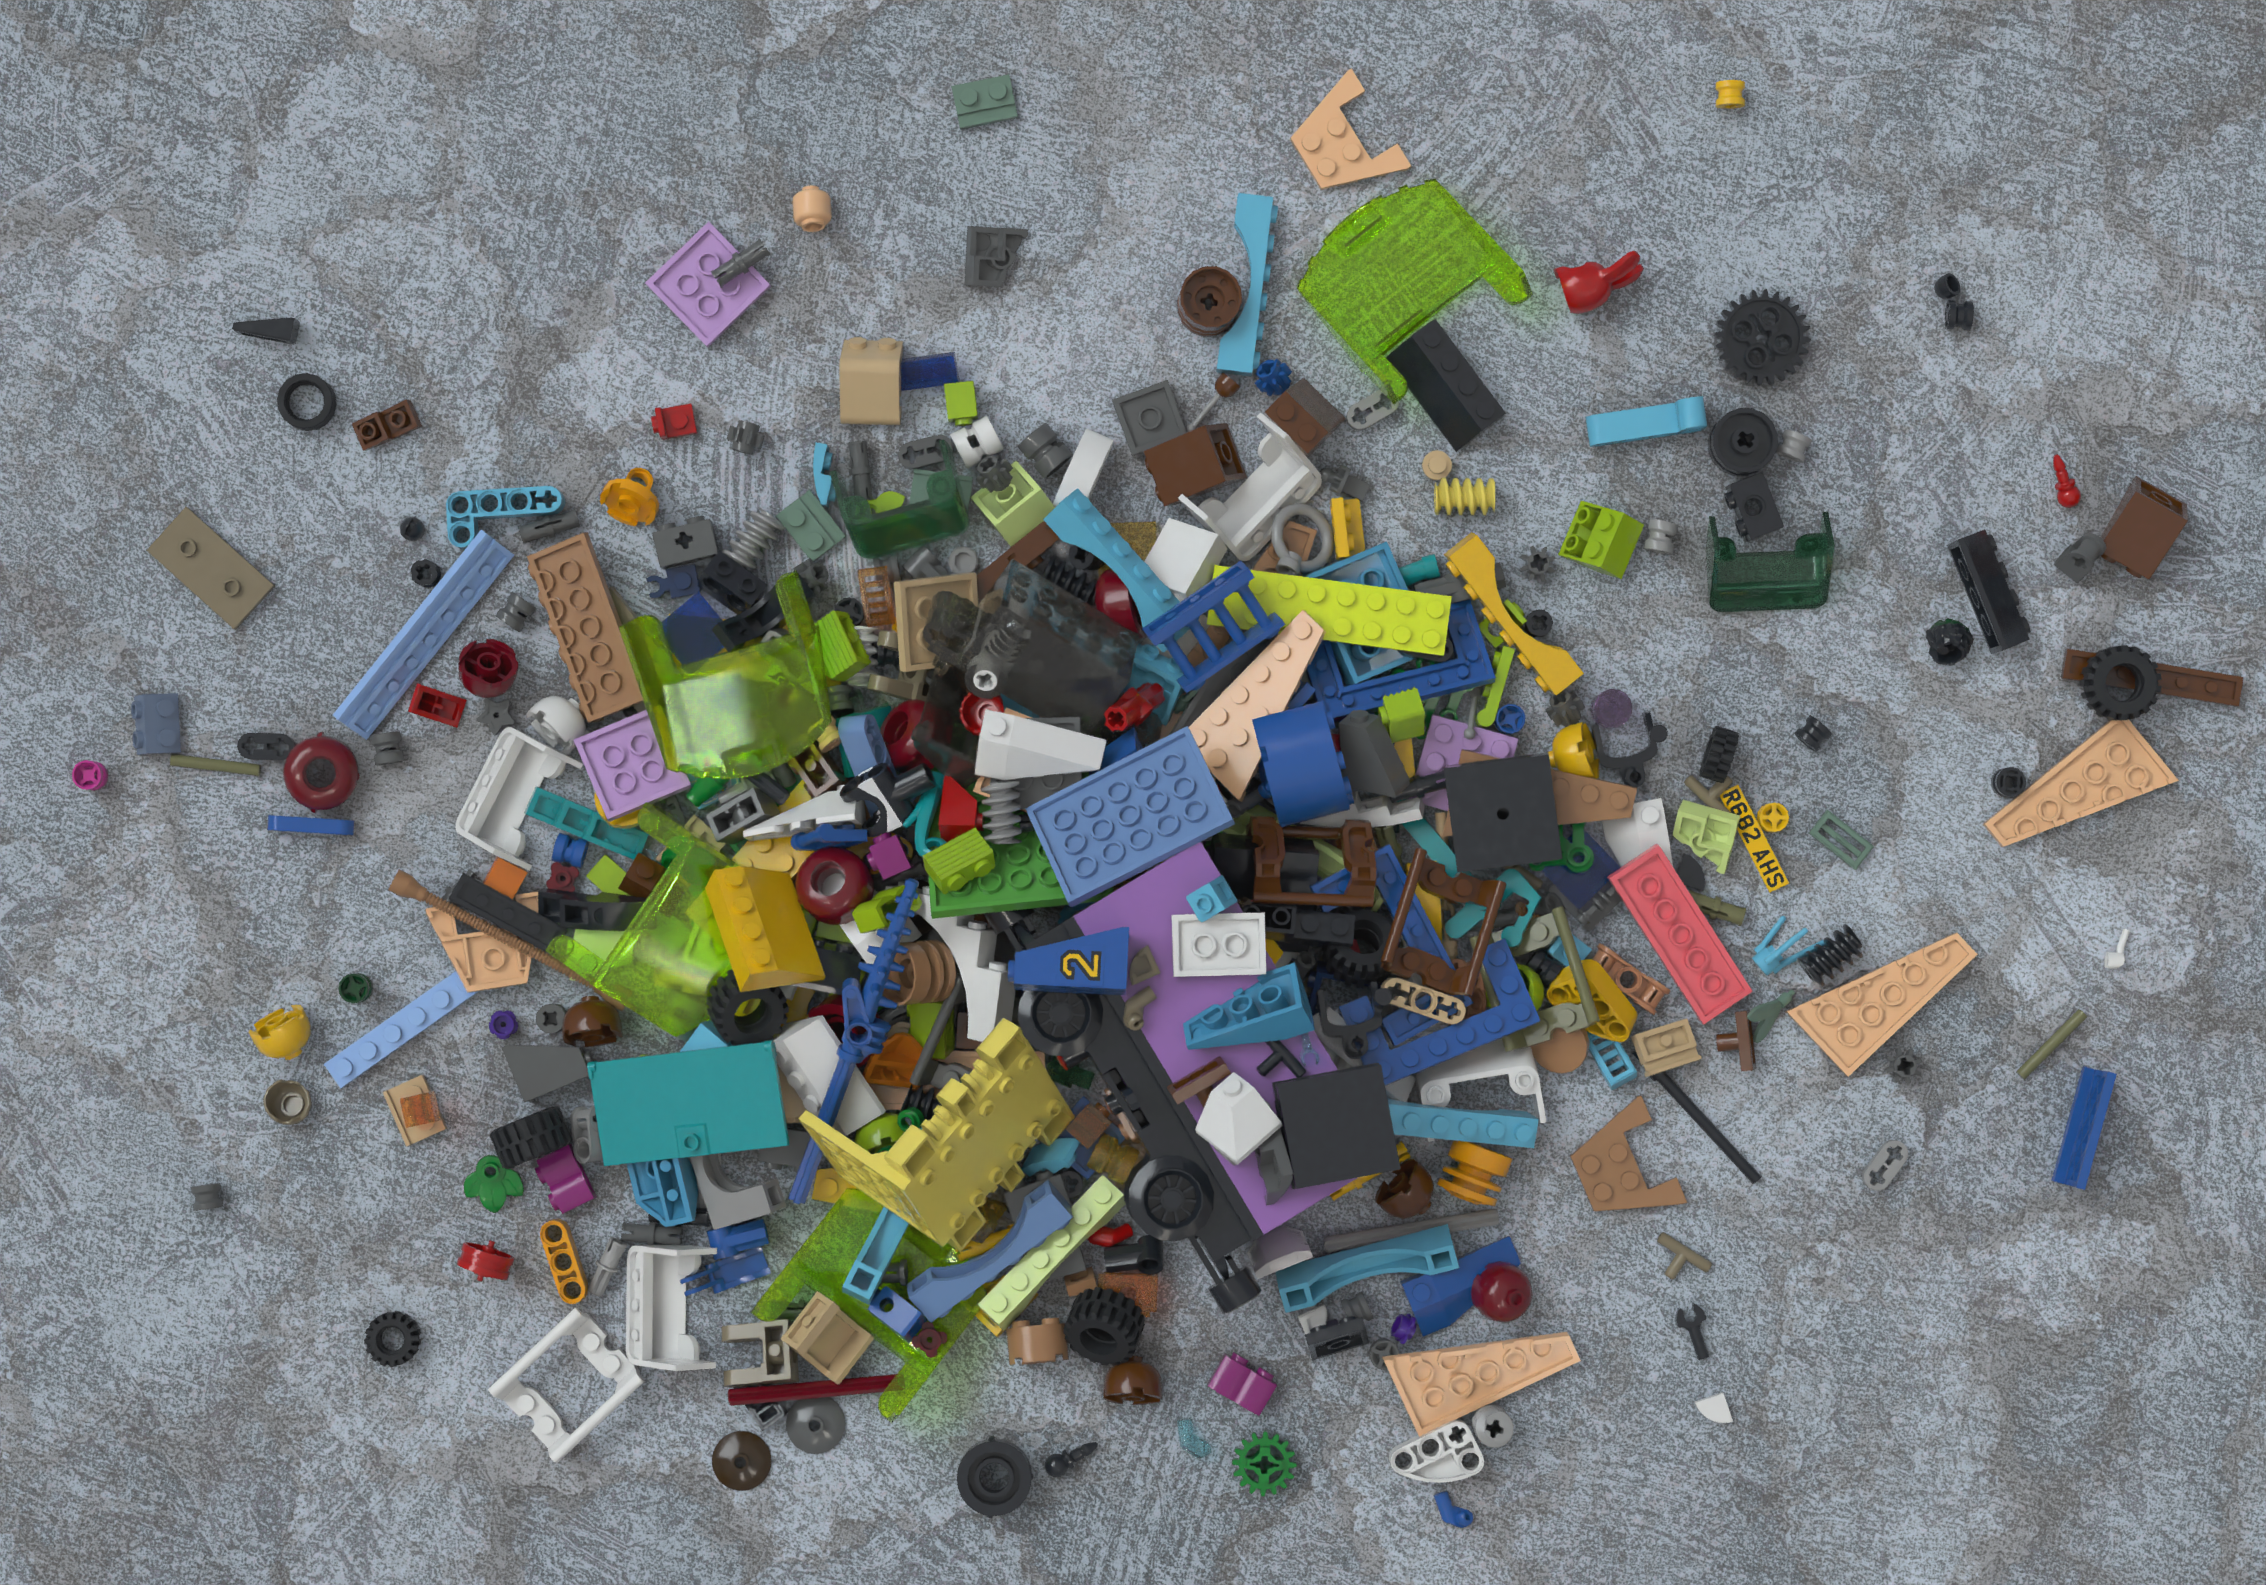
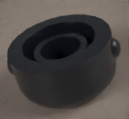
M994 1435L969 1448L964 1454L957 1472V1486L962 1499L974 1511L991 1519L993 1516L1005 1515L1018 1508L1026 1499L1030 1490L1031 1480L1033 1479L1031 1465L1022 1449L1007 1440L997 1439ZM997 1463L1006 1468L1009 1474V1481L1005 1487L1000 1490H990L983 1485L980 1473L986 1465Z

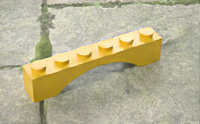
M1471 532L1444 553V556L1448 559V562L1445 564L1455 578L1459 575L1466 583L1463 587L1465 592L1473 601L1477 598L1484 606L1481 610L1483 615L1491 624L1496 621L1502 629L1498 634L1509 647L1514 645L1520 652L1516 656L1526 670L1532 668L1537 674L1534 680L1544 693L1549 690L1557 696L1584 674L1566 650L1532 638L1511 619L1503 606L1497 590L1495 557L1478 535Z

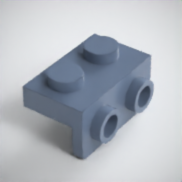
M178 693L142 694L135 696L131 704V715L135 719L136 731L133 732L132 742L134 748L137 749V755L180 753Z

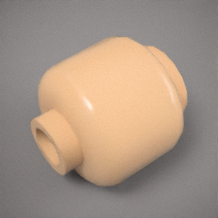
M810 185L803 187L802 191L793 196V219L804 231L817 232L823 230L831 221V198L827 192L820 190L817 186Z

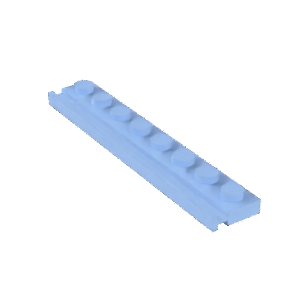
M481 529L334 712L333 716L367 740L514 557V554Z

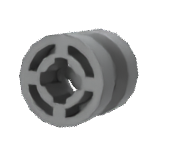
M1650 519L1648 524L1650 535L1645 540L1643 549L1672 555L1674 549L1672 538L1677 534L1678 525L1667 521Z

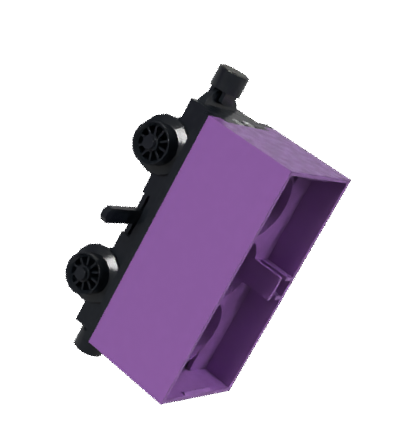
M1199 842L1174 855L1036 939L1031 935L1037 931L1028 918L1029 915L1035 912L1033 908L983 914L996 935L1003 931L1005 932L1016 952L1023 951L1011 931V926L1025 950L1120 927H1129L1126 996L1023 991L1018 1009L1019 1027L1024 1037L1035 1049L1045 1054L1056 1056L1061 1066L1067 1071L1066 1065L1071 1069L1090 1058L1111 1093L1105 1097V1100L1113 1114L1116 1116L1121 1112L1123 1113L1146 1151L1144 1158L1131 1169L1125 1182L1124 1201L1129 1215L1146 1234L1159 1240L1180 1241L1185 1238L1189 1239L1215 1282L1208 1290L1222 1313L1227 1314L1248 1303L1262 1291L1248 1266L1238 1268L1231 1255L1227 1254L1250 1240L1258 1239L1357 1178L1299 1189H1291L1290 1184L1287 1191L1275 1204L1266 1206L1264 1198L1266 1187L1263 1178L1259 1175L1255 1151L1238 1165L1234 1166L1214 1149V1146L1196 1133L1195 1128L1204 1109L1197 1095L1195 1094L1177 1105L1167 1089V1086L1220 1056L1231 1074L1235 1072L1252 1085L1264 1101L1270 1104L1271 1110L1277 1116L1272 1082L1297 1078L1282 1061L1266 1076H1261L1258 1073L1257 1067L1273 1053L1265 1042L1188 1050L1186 1046L1183 1023L1214 1004H1224L1234 997L1233 992L1239 988H1242L1244 991L1259 982L1257 977L1260 976L1173 977L1171 915L1195 914L1186 896L1221 876L1204 846ZM1236 902L1218 914L1243 913V911ZM1022 920L1030 934L1018 924L1019 921ZM1148 945L1160 974L1132 986L1129 976L1131 962L1137 952ZM1266 951L1267 972L1276 969V966ZM1147 986H1150L1157 999L1144 1007V1025L1140 1030L1133 1031L1125 1026L1123 1020L1125 1002ZM1314 1030L1286 1040H1280L1306 1069V1073L1303 1076L1338 1070ZM1228 1076L1212 1084L1213 1088H1216ZM1197 1239L1199 1240V1242L1201 1243V1245H1202V1247L1204 1248L1205 1252L1207 1253V1255L1209 1256V1258H1210L1211 1261L1213 1262L1214 1266H1215L1216 1269L1218 1270L1219 1274L1221 1275V1277H1222L1221 1280H1220L1219 1276L1217 1275L1216 1271L1214 1270L1213 1266L1211 1265L1210 1261L1208 1260L1207 1256L1205 1255V1253H1204L1203 1249L1201 1248L1200 1244L1198 1243ZM1227 1263H1228V1265L1230 1266L1231 1270L1233 1271V1272L1230 1273V1274H1229V1272H1228Z

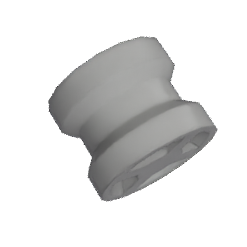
M1785 429L1782 435L1784 441L1782 445L1777 447L1776 453L1789 460L1803 463L1805 460V449L1811 445L1812 440L1803 434Z

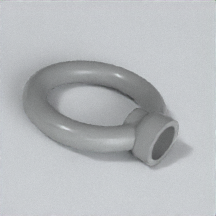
M1302 503L1288 505L1276 515L1272 523L1271 540L1274 550L1280 558L1276 565V570L1280 574L1298 576L1299 572H1314L1322 568L1330 559L1334 546L1332 529L1324 515L1316 508ZM1292 516H1306L1320 530L1322 547L1318 556L1310 561H1302L1300 555L1288 551L1285 546L1283 528L1286 521Z

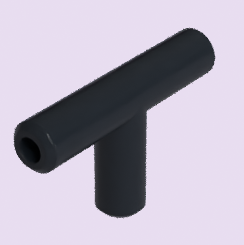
M1280 1040L1265 1042L1273 1053L1257 1067V1071L1261 1076H1266L1281 1061L1297 1078L1302 1077L1306 1073V1069Z

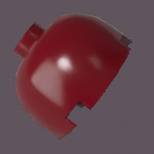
M486 639V643L477 644V640L470 642L462 649L459 655V679L466 690L481 698L501 696L512 687L518 673L516 654L507 644L494 639Z
M1497 1261L1486 1265L1485 1268L1487 1269L1481 1275L1477 1274L1473 1281L1471 1295L1475 1308L1484 1317L1493 1321L1506 1323L1518 1319L1525 1314L1531 1305L1533 1297L1532 1285L1527 1274L1508 1262Z

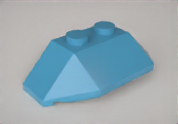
M688 1157L627 1164L636 1204L659 1220L665 1227L695 1221L698 1186L693 1166Z

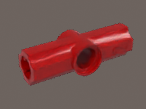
M1147 682L1137 689L1131 687L1115 704L1104 713L1105 725L1112 732L1115 730L1124 731L1133 724L1136 727L1139 726L1152 711L1164 702V688L1157 682L1154 684Z

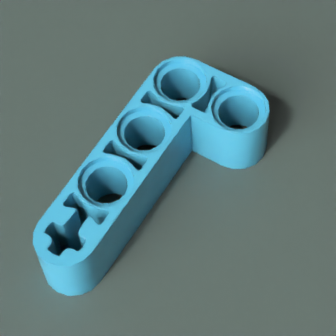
M1703 396L1677 400L1675 403L1585 417L1590 447L1692 433L1704 430L1708 426Z
M552 486L454 492L448 497L446 502L449 541L454 546L465 550L479 533L478 520L545 516L548 514L556 515L565 507V497L558 489ZM550 493L557 498V502H552L551 508L543 502L536 503L535 497L539 500L548 499ZM519 495H526L528 499L527 506L522 510H516L514 507L515 498ZM492 496L498 499V507L492 512H487L484 507L486 499ZM465 498L469 504L468 509L464 513L459 514L455 511V504L459 499ZM462 528L470 530V538L465 543H459L456 538L457 532Z

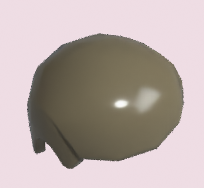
M277 1080L267 1088L263 1098L267 1114L271 1119L283 1125H294L303 1121L309 1115L312 1106L310 1092L299 1082L291 1080Z

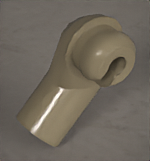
M1147 986L1125 1002L1123 1020L1125 1026L1133 1031L1140 1030L1143 1027L1144 1007L1157 999L1150 986Z

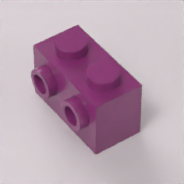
M887 832L873 838L874 845L869 847L871 853L866 856L873 871L879 870L883 880L913 867L899 834L892 836L891 832Z

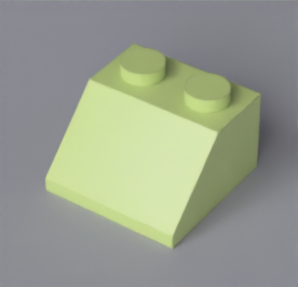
M1017 461L1011 464L1013 469L1009 473L1013 478L1006 489L990 493L987 488H981L970 497L1010 547L1042 523L1043 519L1055 508L1039 485Z

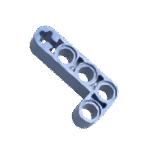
M866 714L842 717L838 723V733L854 776L856 777L861 772L880 763H886L895 777L898 776L874 716ZM864 800L872 817L873 813L878 810V807L875 803Z

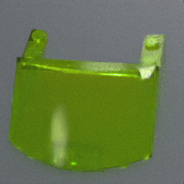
M1436 179L1424 180L1425 184L1408 188V185L1398 188V192L1384 198L1380 195L1348 215L1322 241L1324 245L1316 256H1311L1307 263L1309 267L1303 279L1300 278L1297 286L1298 292L1359 370L1370 378L1393 405L1406 395L1408 385L1405 378L1384 355L1483 277L1509 305L1521 304L1533 295L1524 271Z
M797 570L783 574L776 582V593L790 633L748 645L730 653L727 651L675 666L662 622L655 616L642 615L619 626L666 769L676 773L680 771L691 774L695 778L734 779L756 775L778 767L802 753L821 736L832 722L819 625L815 626Z
M645 802L638 814L640 828L676 853V857L605 961L575 939L566 935L555 937L545 951L589 981V984L674 1037H678L698 1027L700 1023L711 1020L707 1008H709L707 997L712 996L709 990L712 985H718L716 980L720 976L725 978L728 975L727 971L732 969L705 887L715 869L743 865L659 806Z
M847 1188L750 1313L761 1321L769 1322L776 1320L804 1284L815 1293L818 1291L833 1301L855 1323L874 1336L875 1340L905 1362L904 1366L878 1399L880 1414L892 1423L902 1413L981 1308L978 1306V1303L987 1293L986 1289L981 1285L969 1299L961 1300L952 1307L946 1316L938 1317L932 1322L935 1329L947 1334V1342L940 1345L935 1357H927L926 1353L919 1347L913 1346L912 1341L910 1344L907 1343L867 1310L870 1305L842 1292V1286L884 1207L859 1189ZM909 1224L891 1262H900L901 1259L907 1260L909 1283L930 1267H946L969 1261V1259L959 1261L957 1255L960 1254V1251L956 1252L955 1248L948 1243L942 1247ZM886 1272V1274H897V1272ZM900 1283L883 1284L882 1287H878L880 1290L885 1286L889 1287L918 1309L909 1299L907 1286H902ZM891 1303L887 1304L884 1307V1311H891L894 1305ZM928 1337L927 1341L932 1342V1337Z

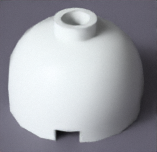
M559 696L543 698L526 714L527 718L533 716L535 719L531 725L537 733L553 748L557 744L562 746L564 749L561 752L569 755L576 748L573 740L584 736L586 730L585 720L579 709L580 704L572 698L569 700Z

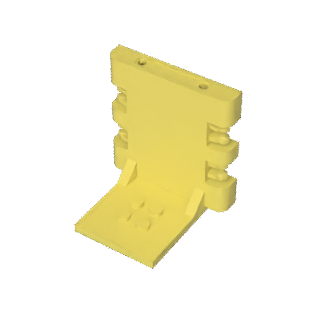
M1002 1018L977 1047L976 1052L981 1060L977 1059L973 1063L974 1069L970 1074L965 1073L960 1078L962 1083L951 1078L936 1095L942 1106L937 1105L933 1110L935 1115L930 1120L925 1119L920 1125L922 1130L914 1125H910L889 1151L871 1154L807 1110L798 1118L841 1178L942 1247L948 1243L960 1252L986 1223L985 1218L977 1208L982 1207L986 1203V1196L998 1189L997 1184L1012 1192L1025 1177V1174L1017 1164V1161L1021 1162L1024 1158L1025 1150L1028 1147L1032 1148L1036 1144L1035 1139L1050 1146L1075 1118L1031 1044L1024 1037L1021 1028L1005 1018Z

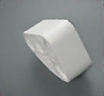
M1089 429L1085 430L1053 503L1054 507L1077 488L1090 500L1113 445V439Z
M1461 1419L1450 1421L1420 1437L1417 1435L1395 1446L1389 1454V1461L1395 1472L1425 1482L1441 1483L1465 1479L1479 1473L1484 1466L1483 1455L1469 1427ZM1455 1426L1459 1430L1464 1428V1431L1460 1433L1462 1438L1456 1440L1454 1437L1449 1438V1435L1452 1434L1451 1428ZM1427 1439L1437 1441L1438 1447L1434 1453L1427 1454L1422 1451V1444ZM1402 1452L1411 1455V1462L1405 1467H1399L1395 1464L1396 1456ZM1466 1453H1475L1478 1457L1477 1463L1473 1467L1463 1466V1456Z

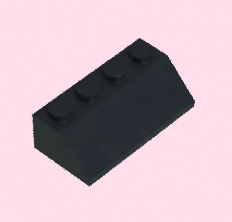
M1435 318L1386 357V360L1455 452L1463 448L1506 414Z
M1984 529L1948 544L1947 547L1990 653L2001 652L2030 640L2028 633L2031 632L2027 619L2019 614L2017 609L2019 599L2014 589L2010 590L2006 582L2008 572L2004 563L1997 560L1994 552L1997 550V545L1991 534L1987 535Z
M812 936L826 977L824 980L792 984V986L842 995L844 980L855 978L860 983L861 969L858 968V964L861 962V955L851 943L838 941L837 945L825 943L826 940L824 938Z

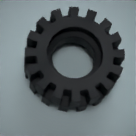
M1719 726L1713 728L1701 762L1700 777L1724 783L1737 749L1738 732Z
M399 1311L384 1313L374 1319L369 1324V1328L366 1329L365 1334L367 1335L364 1339V1344H367L366 1351L373 1356L371 1358L373 1361L380 1362L379 1365H389L390 1367L402 1365L412 1359L419 1350L418 1346L421 1344L419 1335L421 1331L416 1327L417 1322L415 1320L412 1321L408 1314H401ZM387 1328H397L402 1332L404 1343L400 1349L389 1350L383 1345L382 1334Z

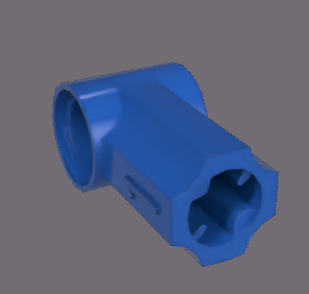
M764 1219L706 1231L710 1247L717 1248V1254H712L714 1260L739 1254V1251L757 1248L770 1243Z

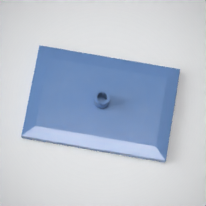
M1188 726L1025 808L1070 907L1235 825L1234 819Z

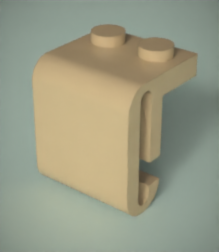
M862 337L844 340L839 364L841 424L901 425L902 406H900L903 341H896L893 338H882L875 341L866 340Z

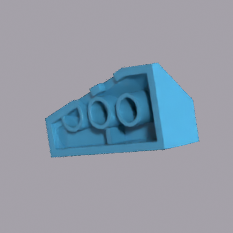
M1295 962L1267 971L1266 975L1257 977L1259 982L1243 991L1242 988H1239L1233 992L1234 997L1224 1004H1214L1183 1023L1188 1050L1286 1040L1315 1030L1311 1006Z

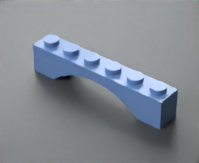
M1049 1180L1045 1181L1024 1197L1021 1211L1014 1225L1006 1236L992 1249L977 1258L961 1264L928 1268L907 1284L909 1299L930 1322H933L938 1317L946 1316L954 1305L961 1300L969 1299L976 1289L985 1282L993 1281L1000 1271L1008 1265L1016 1264L1020 1261L1023 1254L1031 1248H1037L1042 1245L1046 1238L1054 1231L1065 1228L1073 1218L1070 1204Z

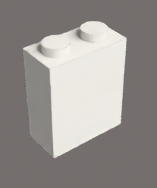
M1169 518L1144 562L1181 602L1209 583L1214 573V565H1219L1227 551V547L1219 534Z

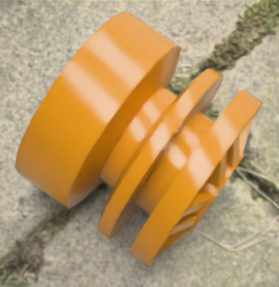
M1453 1140L1448 1156L1459 1162L1457 1168L1443 1166L1442 1171L1454 1177L1452 1181L1439 1177L1437 1185L1443 1187L1451 1195L1473 1204L1495 1206L1498 1199L1487 1195V1188L1496 1192H1501L1502 1188L1490 1180L1492 1175L1506 1177L1513 1159L1471 1142Z

